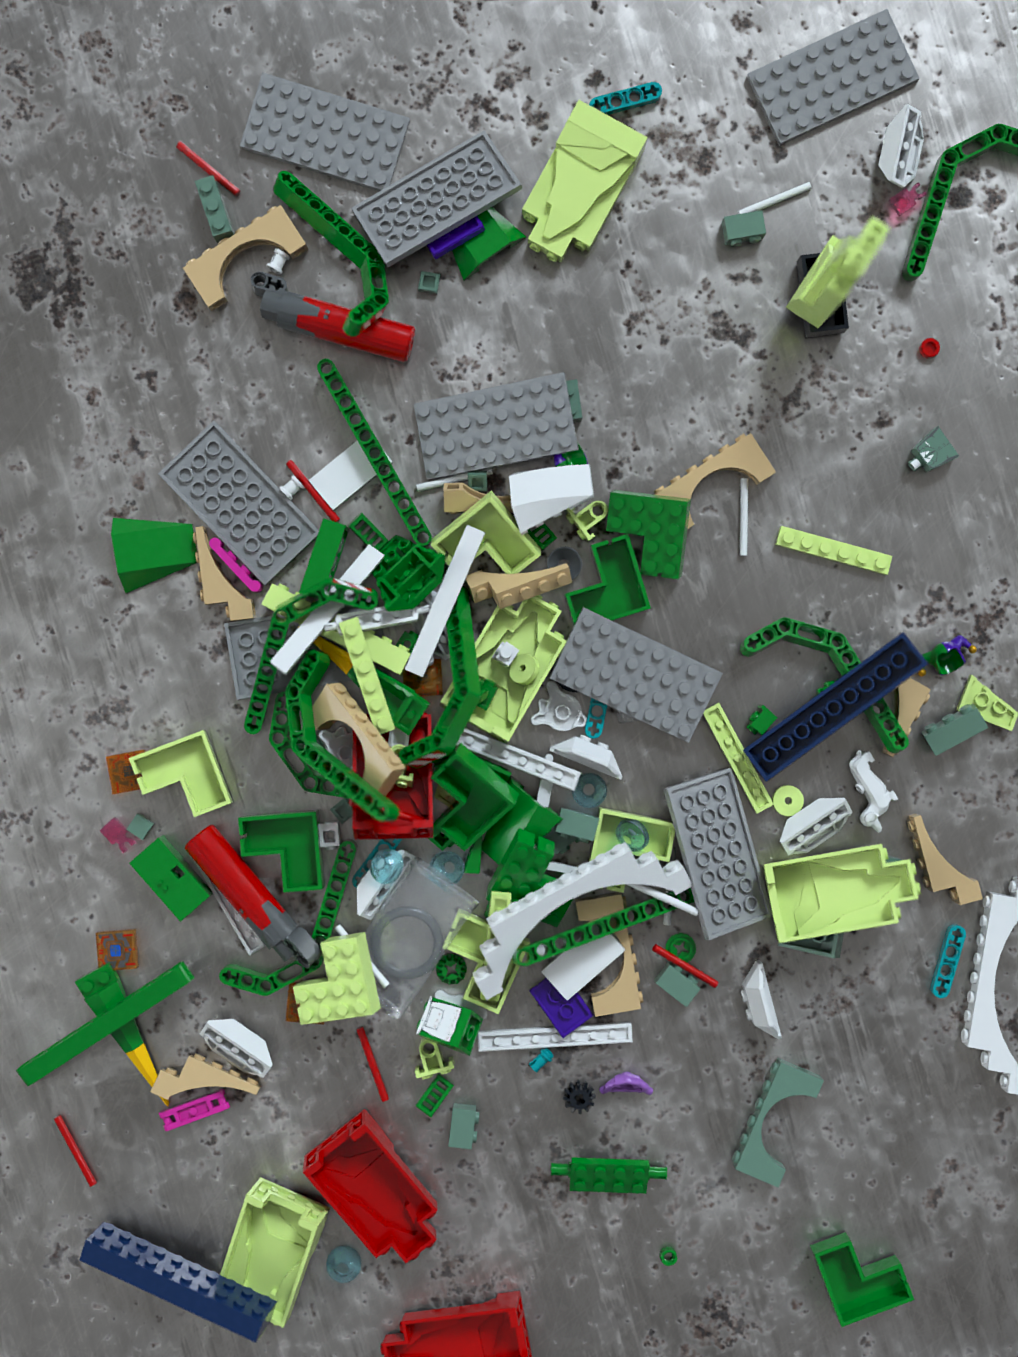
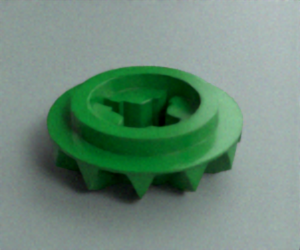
M678 933L671 935L668 941H666L665 950L688 963L695 956L696 944L688 934ZM684 943L683 947L688 952L680 951V953H677L678 950L674 945Z
M457 954L444 955L437 963V976L448 985L458 984L467 973L464 959ZM456 964V973L452 972L447 976L448 968L445 965L452 967Z

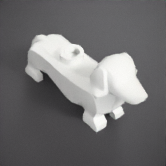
M858 750L856 756L850 761L849 767L857 782L855 784L856 789L860 794L864 793L868 800V806L861 813L860 821L864 826L872 827L876 832L880 833L882 827L878 817L888 810L890 801H897L899 799L894 791L889 792L886 790L884 783L870 770L868 762L875 761L870 751L861 752V750Z

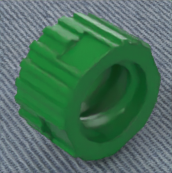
M663 1247L659 1253L660 1260L665 1266H671L677 1262V1253L672 1247ZM672 1253L670 1260H666L664 1255Z

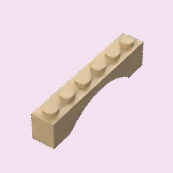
M444 483V512H449L450 514L465 512L486 494L480 493L464 483ZM511 495L497 496L508 511L514 513Z

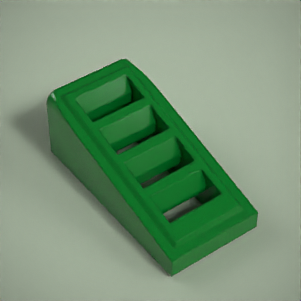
M360 513L347 525L366 546L371 545L380 537L381 540L374 546L378 551L389 542L363 513ZM363 520L365 523L356 529L355 527ZM369 526L370 529L362 535L361 532ZM374 531L376 534L367 541L366 538Z
M545 523L532 532L530 529L527 530L528 534L542 551L557 539ZM543 528L545 531L536 537L535 534ZM548 534L550 537L541 543L539 540Z
M482 836L470 847L463 867L464 873H480Z
M438 1074L415 1106L431 1118L454 1085ZM438 1081L447 1087L445 1091L436 1085ZM435 1088L440 1093H442V1095L439 1097L432 1091V1089ZM430 1094L437 1102H432L427 1096ZM424 1100L432 1106L431 1110L422 1104Z

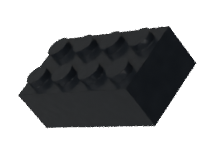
M820 253L801 255L797 260L799 286ZM846 299L841 302L819 328L804 320L806 338L845 333L849 328Z

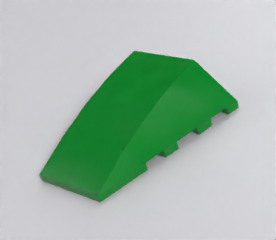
M493 207L477 215L484 225L485 231L452 250L463 281L477 273L480 265L507 246L512 248L526 238L520 230Z
M113 518L111 530L117 573L126 594L197 563L195 556L197 547L193 540V524Z
M395 535L379 550L385 558L372 572L377 580V587L381 591L380 595L385 602L384 606L388 612L414 609L442 582L446 556Z
M510 776L507 783L519 793L516 804L487 830L482 843V851L498 865L518 828L535 834V847L538 836L543 837L552 831L551 828L564 820L551 808L542 806L523 790L524 786L513 776Z

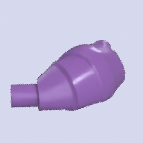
M628 1071L615 1075L614 1078L599 1088L601 1094L607 1092H644L651 1095L653 1093V1088L649 1087L638 1075Z

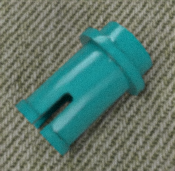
M548 1048L541 1049V1053L529 1063L535 1072H538L548 1061H552L554 1055Z

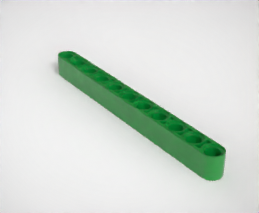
M322 359L317 365L320 376L414 541L423 547H428L432 541L429 529L336 366L331 360ZM330 365L332 370L327 374L323 373V367ZM340 382L342 384L341 388L337 391L333 390V383ZM344 399L351 400L349 407H342L341 403ZM355 415L361 417V421L358 424L351 423V419ZM364 432H368L371 435L368 441L361 440V435ZM373 449L380 450L378 458L370 457ZM388 466L390 472L387 475H381V467ZM392 483H398L400 485V488L397 492H391L389 490V487ZM406 499L409 501L407 509L399 508L401 500ZM412 516L419 518V523L416 526H410L408 523L409 518ZM421 533L428 534L429 539L426 543L418 541V536Z
M691 887L684 891L686 893L685 901L681 900L680 893L677 895L673 891L665 893L687 904L695 902ZM652 897L518 948L512 959L518 966H529L675 910L677 907L669 904L665 908L661 900ZM647 904H649L652 909L649 915L645 912V906ZM629 911H632L634 914L633 921H629L627 918ZM612 917L617 922L615 928H612L609 924ZM594 924L599 928V932L596 935L591 931ZM576 931L581 934V939L578 942L573 938ZM557 938H561L563 941V946L560 949L555 945ZM539 945H543L545 948V953L542 956L537 953ZM522 951L527 955V960L524 963L519 960V954Z
M183 961L179 962L25 1062L16 1072L27 1086L32 1085L184 987L195 976Z

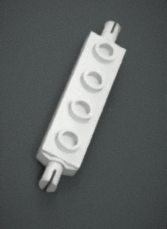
M427 604L416 606L414 609L388 612L385 606L372 610L336 615L335 622L324 623L325 632L337 630L340 636H343L339 622L358 617L363 632L418 621L419 614L429 613L430 608Z

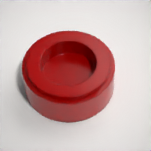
M934 338L925 339L919 347L920 354L927 359L935 357L940 351V344Z

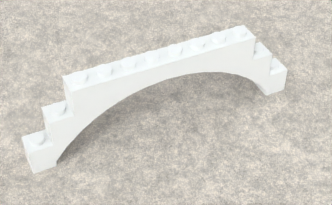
M624 842L614 846L604 854H599L588 863L581 864L570 873L563 874L559 879L545 884L541 889L527 894L521 900L512 902L501 911L494 912L486 919L495 937L486 940L480 945L488 965L482 966L473 972L474 979L485 999L488 1000L504 991L502 983L505 972L515 951L534 926L551 911L581 894L613 885L646 884L671 890L677 895L692 887L682 864L677 859L669 862L662 868L652 851L644 853L635 859L630 848Z
M1013 876L1012 881L1009 883L1010 895L987 891V895L983 898L984 913L980 917L981 931L976 940L978 949L973 958L975 967L974 972L970 976L972 985L971 991L967 994L969 1004L968 1010H965L964 1021L966 1022L965 1028L961 1031V1040L967 1047L983 1049L984 1052L981 1053L980 1057L982 1066L987 1070L1003 1072L1000 1077L1001 1088L1007 1093L1018 1095V1064L1003 1039L997 1020L994 995L995 975L999 958L1008 936L1018 922V877Z

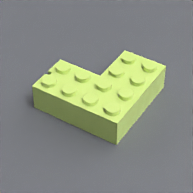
M492 491L433 537L431 541V546L438 554L442 553L445 555L447 550L445 562L450 565L466 526L474 527L485 532L475 558L486 550L506 574L519 573L541 555V548L528 533L521 535L516 519Z
M205 730L129 758L134 774L141 773L143 776L136 778L142 795L180 781L194 817L233 802Z
M599 807L597 814L599 823L594 841H592L588 862L595 859L599 854H604L614 846L624 842L635 856H641L652 851L658 860L670 862L675 836L672 821ZM625 884L605 888L606 890L624 893Z
M459 908L443 944V948L477 962L473 972L483 966L484 956L480 945L486 941L488 921ZM525 937L518 948L529 945L530 939ZM523 951L519 954L520 962H522L525 955ZM511 958L502 983L504 991L500 993L499 1001L480 1000V989L473 973L463 994V999L499 1014L520 966L516 965Z
M365 932L330 937L321 942L327 977L304 980L293 986L296 1004H300L297 1010L301 1025L368 1016L381 1009Z

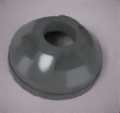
M566 546L553 550L547 559V569L558 566L559 561L565 559L570 564L572 580L575 579L582 568V560L578 552Z

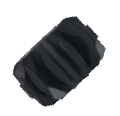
M577 1080V1085L574 1086L570 1082V1088L564 1089L566 1094L563 1095V1100L566 1101V1108L571 1107L572 1113L578 1109V1113L582 1114V1109L588 1112V1105L594 1106L592 1100L596 1098V1095L592 1093L594 1090L592 1086L587 1087L588 1082L585 1081L581 1085L580 1080ZM582 1094L583 1099L579 1098L580 1100H576V1095Z

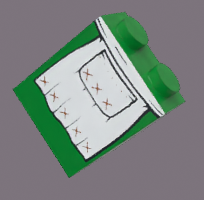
M430 996L429 1001L425 1003L423 1017L417 1024L416 1034L424 1039L470 1056L483 1018L470 1009Z

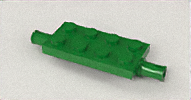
M571 1157V1162H568V1164L551 1163V1176H568L570 1178V1191L646 1194L647 1184L650 1179L667 1180V1167H650L649 1160Z

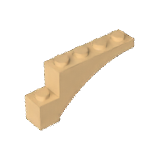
M203 526L195 527L196 532H193V540L198 547L195 556L197 563H200L198 579L199 582H202L203 590H200L201 601H204L205 605L228 603V606H226V616L233 622L256 618L254 600L248 599L238 591L219 567L209 545L207 528Z
M565 563L549 569L516 574L488 573L479 570L468 574L465 583L474 603L493 597L498 607L502 609L572 583L569 566Z
M911 678L894 690V716L907 737L911 732L910 726L912 722L916 721L920 716L921 712L919 710L921 706L925 705L929 700V692L931 690ZM885 746L882 750L883 754L890 757L898 754L889 752Z
M908 815L910 820L907 822L908 828L914 835L912 843L915 851H918L919 858H917L919 868L923 870L924 877H922L924 887L932 892L951 888L949 890L952 901L959 905L982 900L983 897L978 880L967 878L945 860L931 841L921 815Z
M195 1053L194 1056L190 1055L180 1076L177 1075L178 1071L172 1068L161 1069L150 1092L169 1100L172 1095L189 1089L212 1086L231 1087L257 1095L261 1086L257 1085L259 1081L250 1077L246 1080L240 1077L241 1073L233 1069L226 1071L222 1069V1064L215 1061L212 1064L206 1062V1057Z

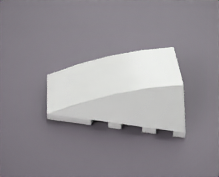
M589 464L514 472L509 476L512 509L521 535L528 533L527 530L533 526L539 527L543 525V521L552 516L554 518L560 516L561 512L565 509L570 508L571 510L594 498Z

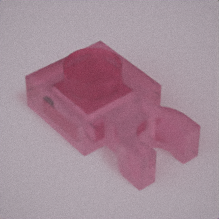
M919 182L910 191L905 188L888 200L898 216L913 208L917 204L915 200L925 197V191L921 194L916 193V189L920 186Z
M116 817L111 819L100 830L112 845L117 842L123 853L128 850L124 846L126 841L131 846L136 843L132 838L125 835L128 830Z

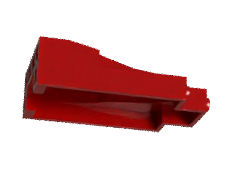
M366 714L368 719L371 721L370 715ZM423 714L409 735L408 745L432 734L431 714ZM353 730V771L363 779L365 772L364 750L359 737ZM389 731L380 734L387 743ZM432 763L418 769L408 766L405 776H409L410 773L414 774L413 787L401 788L394 784L385 796L398 807L399 811L424 817L425 820H413V823L398 818L393 822L379 821L366 810L352 807L354 839L433 838Z
M366 1109L304 1156V1175L375 1258L385 1255L392 1247L403 1261L407 1263L410 1260L416 1259L421 1251L425 1248H430L437 1240L436 1230L427 1221L438 1211L437 1201L396 1154L394 1144Z
M520 1291L498 1293L496 1298L480 1304L405 1313L399 1324L401 1333L387 1334L380 1346L381 1354L384 1357H532Z

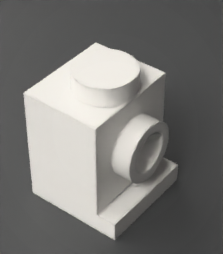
M502 642L492 658L508 668L518 654L519 649L508 642Z
M340 821L320 822L318 824L320 847H325L326 850L337 849V846L341 844ZM328 832H333L334 838H329Z

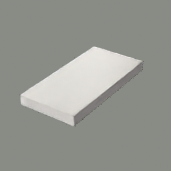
M370 433L364 434L361 440L368 441L371 437ZM356 441L309 479V482L334 511L376 477L377 474L359 442ZM373 449L370 457L378 458L380 450ZM386 454L387 458L389 459L390 463L392 464L393 461H392V460L389 458V456ZM388 466L381 467L380 473Z
M594 924L591 928V931L594 935L598 934L599 928L596 924ZM612 934L561 953L541 972L568 1001L621 955L625 948Z

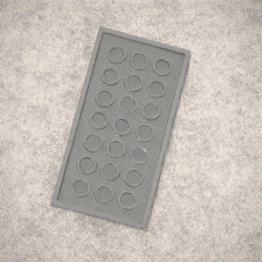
M888 9L747 74V79L779 146L907 87L920 79Z
M262 72L240 147L250 152L381 191L391 185L410 118Z
M484 130L351 209L386 266L390 267L523 188Z
M564 372L414 404L427 480L579 450Z
M215 421L211 422L158 473L265 586L318 536V528Z
M345 604L344 607L339 611V614L356 612L365 609ZM278 614V616H279L280 618H283V619L286 618V617H284V616ZM272 616L224 623L237 700L251 698ZM294 621L289 623L284 644L300 626ZM382 628L373 630L375 631V636L382 637ZM272 631L276 637L282 636L281 631ZM319 635L320 637L326 639L327 641L333 643L334 645L348 652L347 648ZM313 643L287 675L277 669L271 694L285 692L287 685L308 651H323ZM274 648L268 649V652H269L270 654H272V655L277 654L276 649H274ZM330 659V665L317 686L352 680ZM373 662L376 669L390 675L388 669ZM269 666L263 667V670L267 673L273 671ZM264 684L258 686L261 690H268Z
M583 607L549 678L689 743L723 673Z
M732 767L664 788L685 869L691 881V890L696 908L699 911L698 916L705 940L714 939L772 917L770 903Z

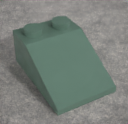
M844 932L779 943L778 946L834 959L840 958Z

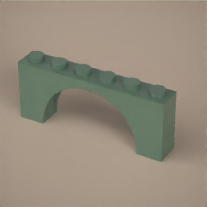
M777 1058L776 1062H773L770 1067V1077L763 1084L762 1096L756 1100V1110L748 1119V1129L740 1138L741 1145L739 1150L734 1152L732 1162L736 1170L779 1188L786 1169L782 1163L771 1157L764 1149L761 1137L763 1120L770 1108L786 1097L806 1095L817 1098L824 1080L818 1074Z

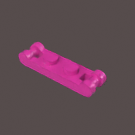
M212 538L209 541V545L251 591L260 593L263 590V584L250 577L251 571L244 564L240 566L237 563V556L231 550L227 552L224 549V542L222 540Z
M224 1088L160 1111L158 1114L160 1119L164 1121V1130L169 1131L228 1109L230 1104L225 1099L224 1095L226 1093ZM214 1099H217L219 1103L216 1106L212 1102ZM171 1115H174L175 1121L171 1120Z

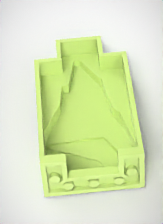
M578 100L556 142L555 150L522 208L523 218L530 223L536 222L528 238L530 249L537 253L543 252L553 262H562L572 243L581 251H590L641 158L648 137Z
M872 217L856 238L848 236L838 239L832 235L786 308L819 328L841 304L854 283L863 274L883 243L884 237L890 228Z
M541 595L522 601L517 611L513 610L514 606L512 605L502 609L497 605L475 642L479 681L481 679L485 680V678L490 679L499 688L489 708L484 710L476 706L468 723L506 744L509 742L566 643L562 634L556 631L554 633L551 632L562 611L559 610V606L555 603L543 601ZM502 642H508L519 649L516 657L526 653L538 660L540 666L539 673L532 683L520 685L514 682L509 674L510 666L507 668L492 658ZM453 681L439 705L444 709L454 692Z
M882 844L764 864L763 870L778 944L899 923L898 919L901 918L899 907H895V903L919 899L918 895H921L919 883H915L914 875L917 874L915 864L911 863L910 859L886 863L888 853Z
M260 1177L246 1194L220 1275L277 1301L270 1322L284 1328L291 1316L310 1257L317 1247L330 1207Z

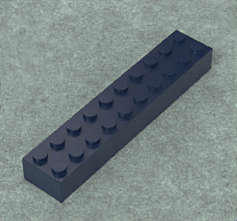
M902 632L743 751L766 782L770 781L928 666L929 663L908 636Z
M103 1222L85 1240L79 1261L255 1343L270 1323L277 1301L267 1295H262L252 1288L238 1284L232 1279H227L215 1271L201 1267L199 1264L188 1261L180 1255H175L163 1247H158L145 1239L132 1235L128 1231H123L111 1223Z

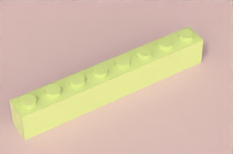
M280 583L278 586L272 584L262 605L274 611L279 604L300 593L296 592L294 595L288 592V587ZM305 597L294 605L297 609H303L316 601L313 600L310 603L305 600ZM278 612V614L287 618V614L285 612ZM311 612L294 620V622L301 625ZM324 629L320 634L347 648L343 636H340L337 630L325 632ZM373 630L364 631L363 634L372 661L402 676L411 656L409 653L410 649L401 644L398 647L391 644L392 640L383 635L381 638L375 636V631Z

